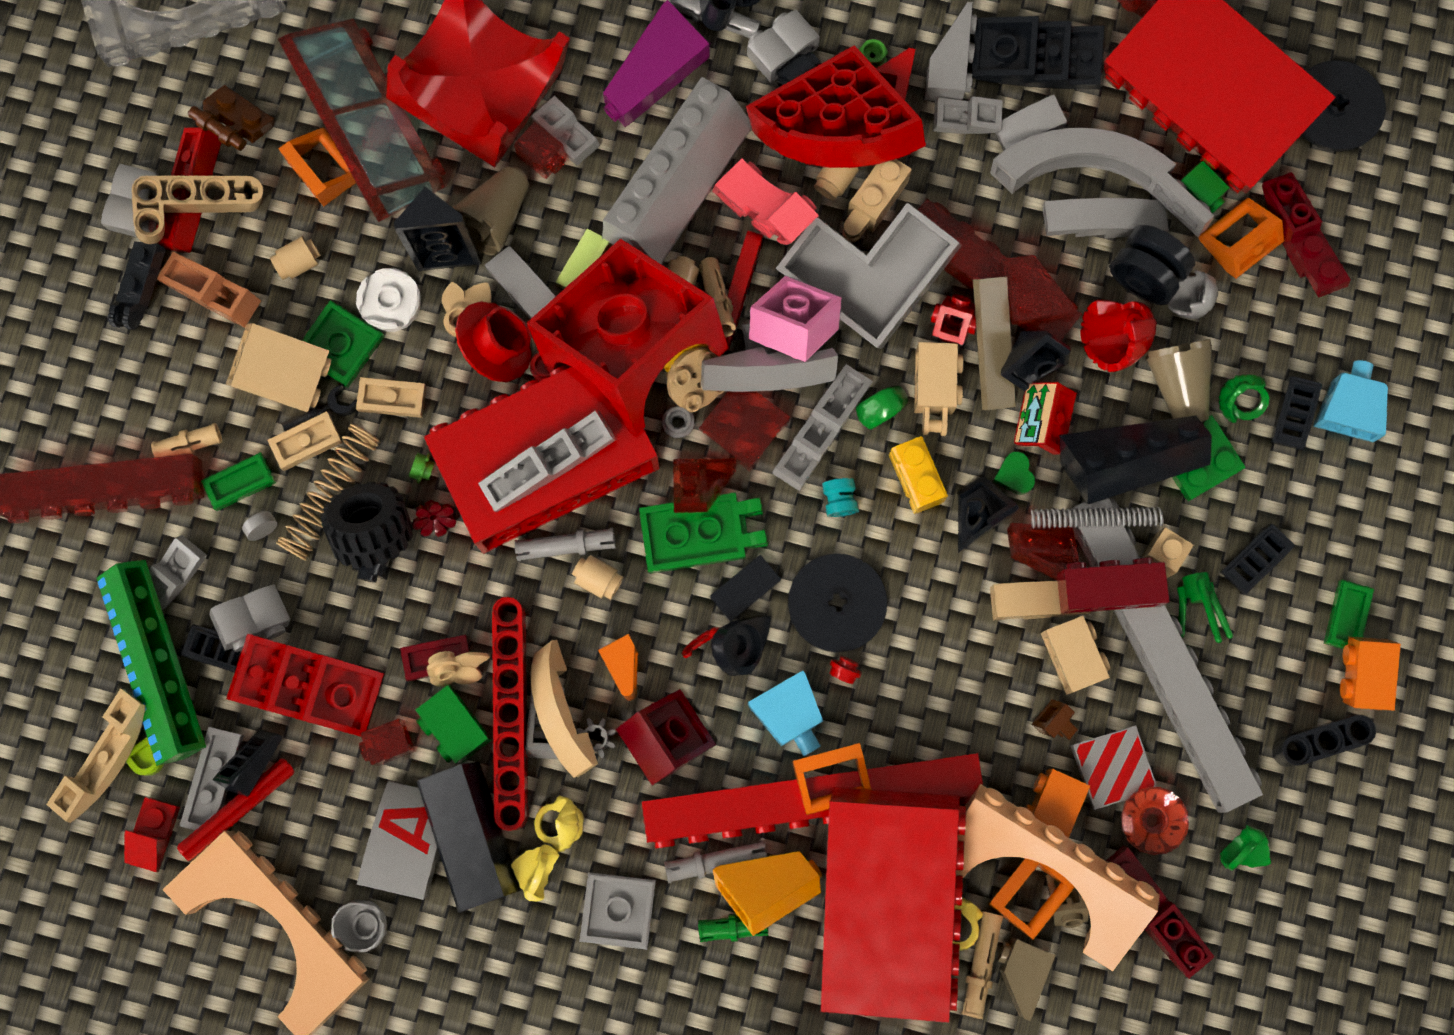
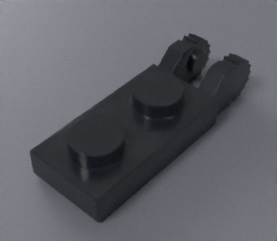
M134 241L124 276L120 283L116 302L111 304L107 318L109 325H112V327L120 328L124 325L126 329L134 330L141 324L140 321L143 319L145 309H148L166 252L163 246L156 243L145 244Z

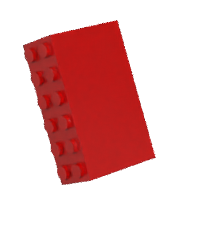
M1158 0L1104 61V71L1106 74L1104 78L1117 90L1121 87L1127 90L1130 95L1128 99L1137 108L1143 110L1146 107L1154 116L1152 120L1161 129L1167 131L1170 128L1177 134L1176 141L1188 152L1192 149L1197 151L1202 156L1199 161H1204L1214 172L1216 170L1221 172L1226 177L1224 182L1237 194L1240 191L1247 194L1336 98L1224 0Z
M567 365L558 367L550 373V377L540 382L538 380H531L520 387L521 391L510 396L508 394L499 395L490 401L489 406L478 410V408L470 409L460 415V420L449 425L448 423L438 424L430 429V434L424 436L474 544L483 554L660 469L658 456L644 428L637 435L628 430L623 419L606 396L589 379L573 367L568 368ZM595 410L601 412L617 440L524 498L498 512L493 510L480 488L479 482L531 446H539L563 428L569 429Z
M835 787L829 801L821 1012L949 1023L950 1010L957 1011L958 978H951V975H959L960 944H954L953 940L960 941L961 910L954 909V906H962L963 875H956V870H963L964 841L958 840V835H965L966 806H959V795Z

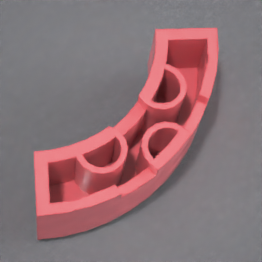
M743 159L739 160L715 184L712 190L740 218L742 216H749L753 219L751 224L754 229L769 239L774 234L779 236L777 241L784 245L792 243L819 216L815 212L817 209L815 204L806 195L800 196L797 192L788 193L777 188L762 177V172L754 163L750 161L746 163Z

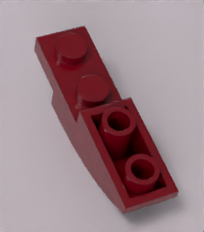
M1289 172L1263 182L1262 189L1269 212L1280 218L1283 222L1284 242L1282 244L1299 277L1303 278L1306 276L1318 298L1348 287L1351 279L1321 232L1322 220L1294 174Z
M1123 845L1105 860L1108 863L1112 862L1119 865L1127 875L1137 881L1148 883L1155 889L1156 893L1160 894L1158 912L1144 930L1186 978L1190 979L1215 957L1176 905L1166 898L1128 847Z

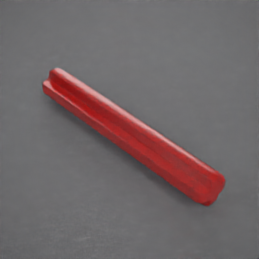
M280 759L260 776L248 797L238 794L178 844L177 849L180 854L188 861L195 858L220 834L227 831L294 775L293 767L285 759Z

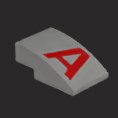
M388 781L368 839L357 885L424 900L429 897L436 863L439 862L440 854L419 788Z

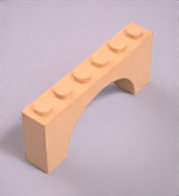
M980 784L966 804L965 835H958V840L964 841L963 870H956V874L963 875L964 878L978 864L999 857L1026 858L1054 869L1077 889L1088 908L1091 927L1086 934L1083 953L1113 971L1158 912L1160 894L1156 893L1155 889L1148 883L1137 881L1127 875L1119 865L1112 862L1108 863L1096 856L1088 846L1077 844L1067 838L1059 828L1041 822L1028 809L1017 807L1007 801L999 791L993 788H986Z
M224 831L180 872L163 891L185 915L196 913L207 904L222 898L249 901L269 912L288 934L295 952L297 965L296 982L292 996L278 1018L294 1035H313L369 980L365 974L367 968L356 956L353 955L350 958L341 948L343 946L342 943L332 937L331 930L326 932L318 923L321 920L320 916L310 906L306 905L303 907L296 899L298 896L297 891L287 881L284 880L281 883L273 874L275 871L274 866L264 856L259 858L250 849L253 844L247 836L240 831L237 833L234 831Z

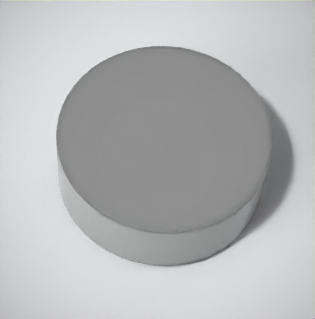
M259 512L245 521L242 531L249 541H256L273 532L277 527V521L271 512Z

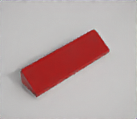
M199 127L184 128L171 176H212L221 146L219 137L211 131H204ZM182 188L176 189L172 193L174 198L178 200H186L191 195L186 189ZM164 213V236L156 244L163 246L167 250L190 253L202 213Z

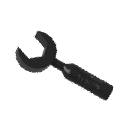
M343 385L336 386L328 394V405L322 408H312L308 412L281 423L284 431H287L331 410L339 416H349L356 411L357 399L349 406L339 405L337 396L345 388Z

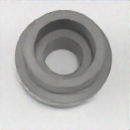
M670 407L662 417L663 429L673 438L686 437L694 428V416L692 412L682 407ZM675 418H682L685 423L682 427L677 428L673 426L672 422Z

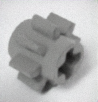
M588 718L587 724L589 727L585 730L577 728L576 731L578 733H588L589 735L590 732L595 734L598 729L602 730L601 736L605 739L604 743H597L593 750L598 752L599 756L603 759L605 758L604 749L607 746L610 748L616 747L614 743L610 742V736L614 735L616 730L610 729L606 731L604 729L606 719L604 718L600 721L599 725H594L593 721Z

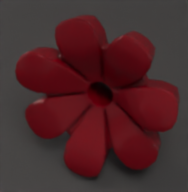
M434 500L427 501L424 506L420 505L416 508L417 517L413 519V529H421L422 536H429L435 530L436 536L441 537L447 533L445 526L452 528L456 525L455 518L451 516L454 510L450 504L440 506Z

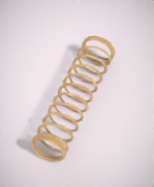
M350 424L348 429L360 440L350 436H342L344 443L353 451L342 447L335 448L337 454L349 464L335 458L328 459L329 464L342 475L327 469L321 470L322 475L336 487L319 480L314 481L315 486L329 498L315 492H307L308 497L322 509L324 505L313 496L330 503V499L333 496L319 484L340 493L344 489L326 473L355 484V480L338 468L332 461L362 473V469L345 457L339 450L364 461H369V458L353 447L346 439L374 451L381 443L378 438L355 424ZM299 503L300 507L316 521L299 514H293V518L310 533L291 525L285 527L289 533L304 545L282 536L278 537V541L275 542L280 547L306 561L309 556L289 543L308 551H313V547L292 530L319 540L320 536L298 518L322 527V521L304 506L320 513H324V510L307 503Z

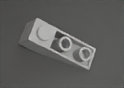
M967 2L931 55L926 71L924 100L936 101L938 97L963 100L965 92L970 93L972 73H967L968 63H973L975 44H970L969 41L970 34H975L977 15L972 14L973 2Z

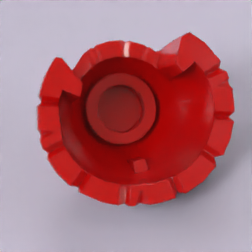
M1095 300L1087 307L1088 311H1085L1082 317L1083 322H1081V326L1083 328L1080 330L1082 343L1086 344L1083 346L1086 354L1093 360V363H1098L1099 368L1107 370V372L1123 370L1135 364L1150 349L1156 334V319H1154V315L1147 305L1137 301L1123 304L1111 300Z

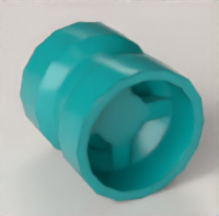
M840 478L822 483L823 494L828 499L826 505L827 517H842L859 512L858 501L853 496V492L856 489L853 478Z

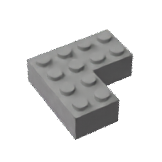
M906 203L867 255L817 217L803 231L776 269L785 276L841 297L840 319L876 348L882 349L962 245L917 209Z

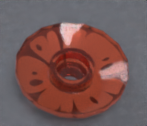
M1145 787L1133 793L1125 802L1121 814L1122 830L1129 843L1139 851L1158 855L1167 854L1178 848L1186 838L1189 818L1184 803L1172 791L1161 787ZM1150 814H1154L1157 817V823L1153 827L1147 824V817Z

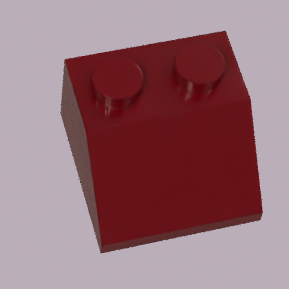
M681 689L638 711L616 728L652 786L716 745Z

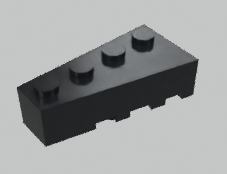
M1196 415L1059 435L1060 464L1087 504L1211 465L1212 435Z

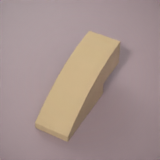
M1057 581L993 584L990 587L993 621L1091 614V612L1061 614Z

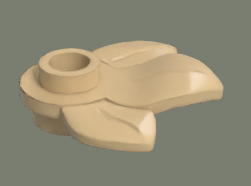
M454 282L447 286L442 295V304L446 310L444 326L451 336L456 337L455 322L458 319V315L468 305L480 301L491 303L492 295L488 283L474 285L466 291H463Z
M450 651L436 653L428 659L427 673L430 676V682L438 687H446L453 682L461 685L475 683L483 677L482 672L477 667L488 660L490 656L487 653L467 652L456 657Z

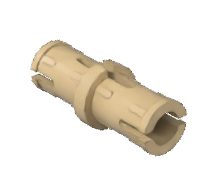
M212 423V425L189 432L187 429L181 430L179 435L157 442L154 441L151 443V448L157 462H161L184 453L189 456L194 454L197 449L217 443L220 444L222 443V436L217 424Z

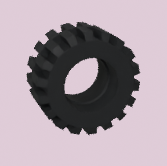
M371 481L367 484H354V487H347L341 490L342 493L339 495L335 494L330 499L331 503H327L324 506V513L321 514V525L334 557L345 566L352 565L353 568L359 569L362 566L373 568L376 564L388 563L387 560L397 558L400 555V551H405L409 546L408 541L412 540L413 526L403 497L394 486L389 487L387 483L381 482L376 484L375 481Z

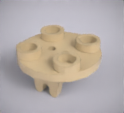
M695 347L682 353L674 361L669 372L665 374L669 397L676 405L689 412H696L700 408L709 405L718 395L724 392L703 390L701 387L702 361L719 357L711 352L710 349Z

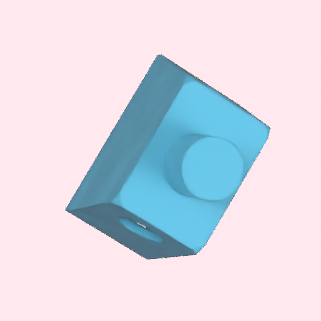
M1362 360L1354 361L1351 374L1341 373L1332 380L1313 427L1370 442H1375L1385 436L1388 387L1385 383L1371 380L1374 367L1372 363Z
M803 670L748 702L747 705L781 746L794 740L803 756L821 747L811 729L821 724L823 719Z

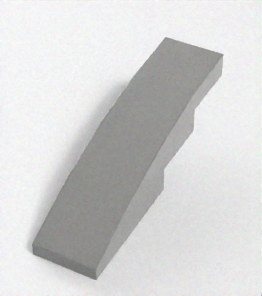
M1086 198L1044 201L1042 205L1046 236L1075 233V237L1104 235V239L1128 237L1136 226L1149 225L1166 232L1169 231L1166 208L1158 200Z
M510 246L485 264L488 272L507 291L510 298L522 309L529 319L556 297Z
M763 346L702 361L701 387L703 390L748 392L800 388L836 380L838 354L833 348L817 351L806 362L782 352L767 354Z
M846 364L815 406L811 416L795 436L791 446L778 462L772 474L800 491L873 381Z
M595 410L569 429L563 428L539 446H531L478 484L493 510L498 512L563 475L617 439L601 412Z

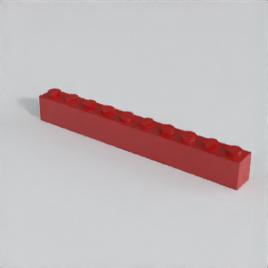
M978 753L867 769L871 790L959 795V805L967 804L980 784L983 785ZM858 771L805 778L810 800L833 794L835 787L855 788L862 786ZM797 779L642 801L647 843L654 842L655 849L675 846V839L688 837L689 844L709 841L708 834L722 832V839L743 836L742 829L755 827L756 834L776 831L775 824L789 822V828L795 829L810 826L809 819L822 818L823 824H829V809L806 815Z

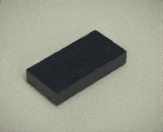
M759 555L712 593L710 599L729 622H732L780 583L781 578L765 559Z

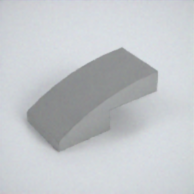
M1051 95L1003 119L1001 131L995 134L1005 151L1016 143L1034 135L1061 129L1066 126L1067 120L1055 95Z
M555 96L531 116L541 130L576 166L600 147L597 138L577 121L575 114Z
M972 96L969 101L938 97L934 107L933 131L956 134L998 133L1001 131L1003 100Z
M183 535L175 537L160 563L152 565L149 569L162 610L166 609L182 591L207 556Z

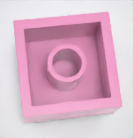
M784 276L751 306L749 339L806 362L839 330L842 298Z

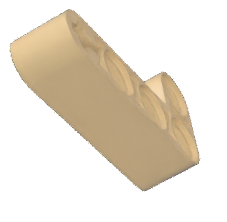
M141 176L132 184L135 234L145 244L159 242L165 232L164 213L253 212L262 203V184L252 176ZM148 188L154 190L157 195L152 200H143L138 194L141 190ZM182 188L186 189L191 195L186 200H178L174 198L172 193L176 189ZM215 188L222 191L224 196L219 200H212L207 197L206 192ZM230 189H234V200H229ZM245 189L250 190L252 199H246ZM146 220H153L159 227L154 232H145L140 228V225Z

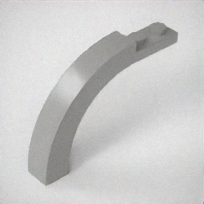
M1065 128L1034 135L1016 143L995 157L990 174L1013 194L1027 182L1055 170L1074 167L1107 170L1122 175L1142 186L1197 237L1207 230L1214 217L1207 204L1197 200L1187 191L1183 182L1171 176L1176 166L1172 160L1140 140L1104 129Z

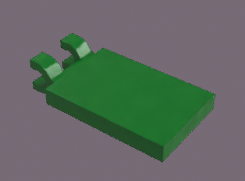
M735 492L639 508L649 574L746 559L745 549L768 547L765 530L747 533L745 517L763 515L760 498L738 502Z

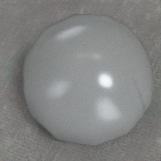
M1195 270V276H1188L1183 282H1179V290L1168 303V308L1183 318H1201L1216 303L1218 297L1216 279L1199 270Z
M353 900L341 906L333 916L331 924L332 937L338 939L347 951L368 952L379 946L387 934L386 915L372 901Z

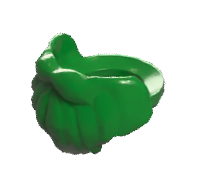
M1242 374L1235 375L1234 378L1227 380L1223 384V387L1220 388L1218 403L1223 416L1229 422L1236 423L1237 418L1253 420L1260 417L1266 411L1270 398L1265 389V379L1257 375ZM1247 389L1258 391L1261 399L1255 409L1241 411L1234 404L1237 396Z
M1246 825L1241 834L1236 836L1220 853V860L1223 866L1233 871L1238 865L1254 868L1271 864L1269 841L1265 832Z

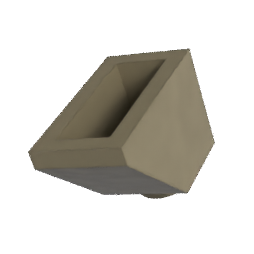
M1011 937L1009 943L1004 942L997 958V961L1001 962L999 970L1018 1015L1031 1022L1055 955Z

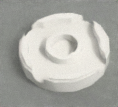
M382 268L375 271L370 277L367 276L361 282L357 291L356 305L361 317L369 325L382 332H396L408 327L417 318L421 309V293L416 282L406 272L396 268Z

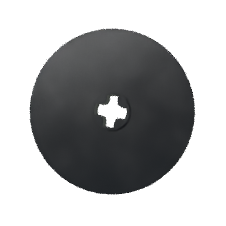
M1325 61L1309 68L1306 72L1336 98L1301 135L1319 148L1336 152L1354 150L1369 142L1381 128L1386 112L1385 97L1376 79L1362 67L1346 61ZM1335 100L1338 105H1343L1344 108L1341 111H1338L1336 106L1331 105Z
M828 554L810 561L798 572L789 591L788 610L796 631L809 644L827 652H848L868 643L880 630L887 612V595L881 578L866 562L847 554ZM839 594V598L842 600L846 599L847 604L842 606V611L836 612V608L834 606L829 607L828 602L833 600V595Z

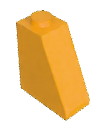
M800 851L720 865L713 869L716 888L753 936L821 893V871L813 860L807 861Z

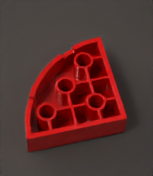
M855 45L746 106L752 131L764 144L785 157L805 164L828 168H855L876 165L907 156L926 146L922 119Z

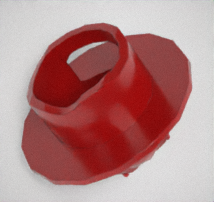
M480 301L468 305L458 315L455 328L457 344L465 360L477 373L492 381L505 383L519 379L529 368L531 359V335L528 326L516 313L495 303Z

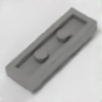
M208 727L204 740L206 748L201 750L180 827L196 830L224 807L228 790L214 782L213 778L240 750L244 735Z

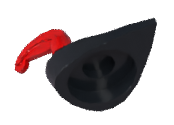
M754 616L732 621L723 627H713L693 639L683 649L682 656L684 658L690 657L693 650L712 639V654L720 669L729 676L748 675L754 671L761 659L769 633L771 616Z

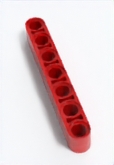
M503 597L496 601L492 610L494 818L496 824L501 829L515 831L525 826L529 815L528 757L525 750L527 737L526 613L523 606L516 599ZM506 606H515L518 611L516 618L510 622L502 621V610ZM510 638L516 639L518 643L516 652L512 655H504L501 650L503 642ZM507 672H516L518 683L511 689H505L502 685V677ZM511 704L516 705L519 711L517 719L510 723L505 722L502 718L504 708ZM515 738L519 743V750L514 756L507 757L503 753V744L507 739ZM513 771L517 773L520 781L515 790L508 791L503 786V778L507 773ZM513 805L519 810L520 818L516 824L508 825L504 821L503 813L507 807Z

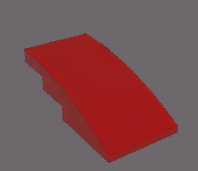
M247 634L226 699L364 738L384 673Z

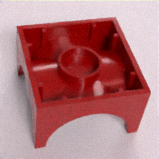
M444 0L431 26L412 52L404 59L394 55L389 62L386 98L495 168L561 73L570 38L560 31L552 39H538L521 33L497 17L482 0Z
M619 239L526 323L547 371L551 373L554 369L564 366V364L579 371L606 396L623 419L627 429L635 435L646 427L644 408L650 388L660 371L675 355L696 344H706L710 351L719 357L728 349L714 298L622 239Z

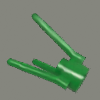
M1208 572L1182 577L1183 586L1177 588L1179 596L1178 622L1183 631L1181 637H1185L1187 598H1190L1192 604L1203 602L1216 643H1221L1222 638L1213 608L1228 639L1233 638V633L1215 593L1213 582H1210Z

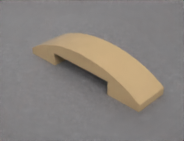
M552 640L533 655L531 665L532 696L538 720L550 747L565 769L575 778L580 777L598 765L588 733L577 734L559 680V676L566 672L567 668L558 641Z
M120 688L103 715V718L109 722V725L75 778L64 776L46 805L66 822L71 823L83 814L105 792L124 766L136 743L143 723L145 705L126 690Z

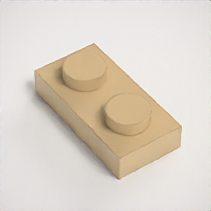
M360 377L356 410L366 413L423 418L427 386L425 383Z
M327 411L267 440L283 471L343 443Z

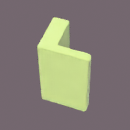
M586 229L556 280V285L565 289L612 247L613 244L602 239L601 235Z

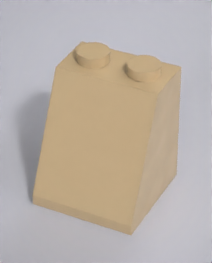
M250 323L246 324L225 385L308 412L310 407L315 408L321 393L317 385L320 376L326 377L332 359L327 358L329 350Z

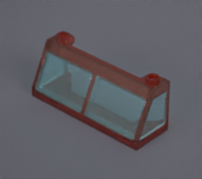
M354 19L292 32L278 39L378 222L407 208L424 187H427L433 193L445 188L441 176L446 173L437 157L430 158L404 109L386 98L387 78L369 48L374 43L365 27L359 29Z

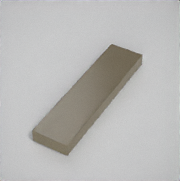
M1007 277L973 280L982 410L1016 407L1014 384L1001 376V369L1012 350Z

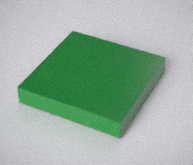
M330 300L301 341L329 350L327 358L332 359L327 375L349 388L385 336L371 325Z

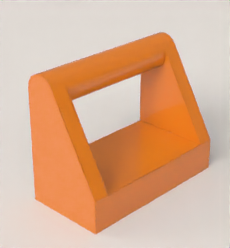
M324 127L292 139L278 148L288 164L323 207L358 182L363 176ZM321 143L346 174L322 183L301 156Z
M1246 198L1207 228L1198 238L1224 270L1237 279L1284 242L1283 222L1250 198ZM1247 213L1258 224L1256 228L1230 248L1216 239L1217 236Z
M629 634L598 651L621 694L626 700L632 701L637 696L638 651Z
M860 743L792 761L806 815L829 809V801L832 794L810 800L804 777L805 772L855 759L862 786L853 789L871 790Z
M1025 858L992 899L989 906L1034 940L1075 887L1054 869ZM1039 867L1060 884L1026 925L1009 911L1006 906L1036 868Z

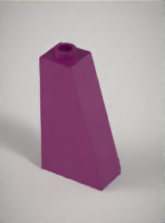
M668 0L662 4L603 92L604 111L614 122L619 120L625 128L710 58L709 43Z

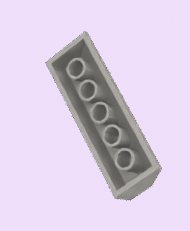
M701 77L603 219L602 239L609 241L613 245L619 239H622L658 263H663L752 129L749 117L729 91Z

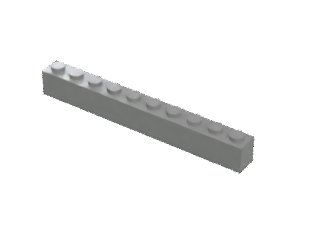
M1107 498L1091 504L1084 502L1073 508L1075 510L1078 508L1080 510L1083 508L1086 510L1088 508L1091 510L1093 508H1101L1102 510L1106 508L1108 510L1110 507L1112 509L1115 507L1119 509V506L1113 498ZM1094 511L1093 527L1090 526L1089 512V526L1086 528L1085 524H1083L1081 528L1079 526L1080 515L1078 512V526L1076 528L1074 526V513L1072 514L1073 526L1071 528L1091 567H1100L1099 562L1107 560H1120V565L1133 564L1132 560L1144 558L1139 557L1134 547L1136 545L1135 537L1128 527L1124 528L1122 523L1119 527L1116 523L1114 527L1111 526V511L1109 514V527L1106 526V521L1104 527L1100 524L1098 527L1095 526ZM1067 513V521L1069 523V514ZM1165 605L1151 608L1114 610L1217 812H1229L1262 796L1263 793L1260 789V786H1262L1261 779L1255 769L1249 768L1243 756L1246 755L1245 748L1241 741L1231 734L1227 726L1230 724L1229 718L1221 706L1217 707L1212 697L1214 694L1213 687L1207 677L1201 676L1196 666L1198 664L1197 656L1190 646L1186 647L1181 637L1183 631L1178 620L1174 616H1170Z

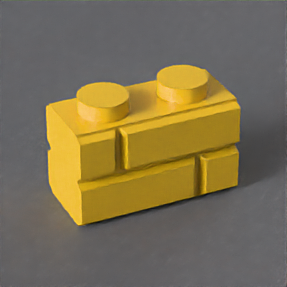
M917 437L891 448L889 458L906 497L910 498L909 504L913 513L917 514L944 503L948 494L923 437Z

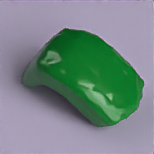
M894 385L864 400L856 406L859 422L871 430L889 420L907 405L909 400L906 391L901 386Z

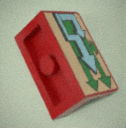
M1059 382L1030 384L1029 389L1024 393L1014 443L1018 446H1039L1051 454H1060L1059 435L1068 434L1077 393Z

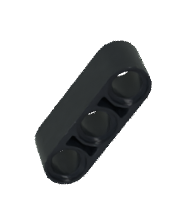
M1364 715L1344 717L1281 737L1273 744L1272 754L1275 761L1285 767L1308 764L1369 744L1375 738L1376 726L1369 717ZM1353 722L1360 728L1361 733L1358 739L1352 737L1350 733V726ZM1321 732L1329 738V746L1326 750L1318 742ZM1290 742L1295 744L1298 749V755L1295 760H1292L1286 751L1287 745Z

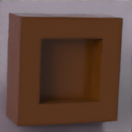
M1053 699L1031 724L1040 733L1052 738L1059 735L1070 740L1078 730L1069 721L1075 712L1067 704Z

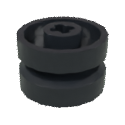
M1139 225L1136 226L1125 242L1126 248L1120 249L1109 265V268L1115 280L1136 297L1152 304L1168 305L1180 288L1179 282H1183L1188 277L1196 264L1194 256L1180 240L1157 227Z

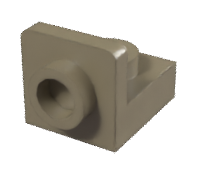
M1048 874L1046 875V883L1050 897L1060 883ZM1076 888L1073 889L1054 913V926L1074 928L1088 921V908Z

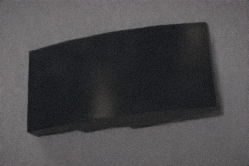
M1039 16L977 18L974 36L975 50L972 63V79L1036 88L1101 90L1105 26H1072V21L1040 22Z

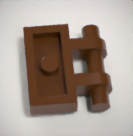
M223 85L203 100L204 111L196 106H192L188 111V116L196 121V126L204 131H211L219 137L218 139L227 147L233 146L239 151L245 148L247 144L245 139L254 143L274 127L273 117L226 85Z

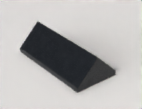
M427 187L422 189L395 220L394 229L418 271L481 265L480 255L463 216Z
M480 762L460 764L416 781L458 913L521 891L519 882L511 867L512 860L502 829L495 822L494 804Z

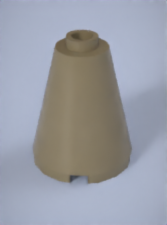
M504 167L452 207L463 216L477 251L493 256L497 251L499 253L506 243L529 189L528 177L518 167Z
M1210 339L1146 352V360L1173 419L1195 415L1201 422L1209 419L1212 357Z

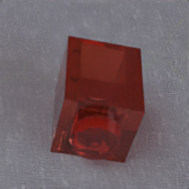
M533 122L514 144L517 157L545 179L551 173L556 174L565 164L566 153L564 145L536 122Z
M398 718L360 733L363 740L359 743L361 754L366 762L370 760L371 765L380 766L416 752L405 720Z

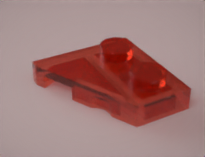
M1035 255L1001 260L1002 276L1007 277L1009 313L1012 325L1074 316L1076 313L1075 307Z
M736 458L673 459L674 513L708 512L736 472Z
M1011 523L1007 528L1011 558L1057 580V574L1066 569V564L1079 562L1073 527L1065 528L1062 526L1059 528L1057 526L1054 528L1051 526L1049 528L1046 525L1043 528L1041 525L1038 528L1036 524L1033 529L1032 524Z

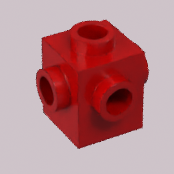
M954 294L952 297L946 296L942 304H936L931 318V322L935 323L932 336L939 337L947 343L963 345L969 334L975 335V304L971 303V299ZM954 316H957V317H960V318H963V319L957 320V319L954 318Z

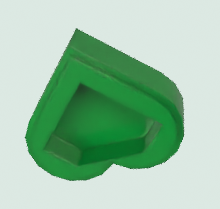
M1021 452L1010 453L1002 463L993 482L1018 495L1029 493L1034 487L1035 477L1028 470L1030 466L1028 457Z

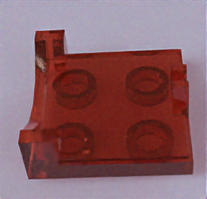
M728 391L699 427V431L738 459L740 465L750 472L772 441L788 425L790 416L757 391Z

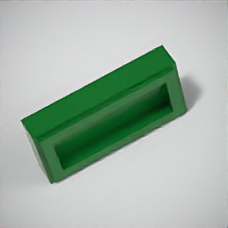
M261 452L201 480L213 509L216 511L276 484L270 467Z
M1346 580L1338 581L1323 644L1344 649V646L1348 645V637L1363 638L1374 588Z

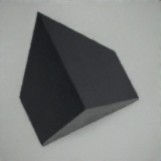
M1046 330L1021 331L1001 369V376L1023 391L1029 389L1030 384L1068 365L1071 347Z
M983 475L957 492L958 553L1011 518L1019 509L1012 499Z

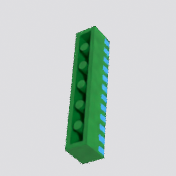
M146 560L116 563L96 579L134 697L145 705L143 726L156 766L184 760L206 748V744Z

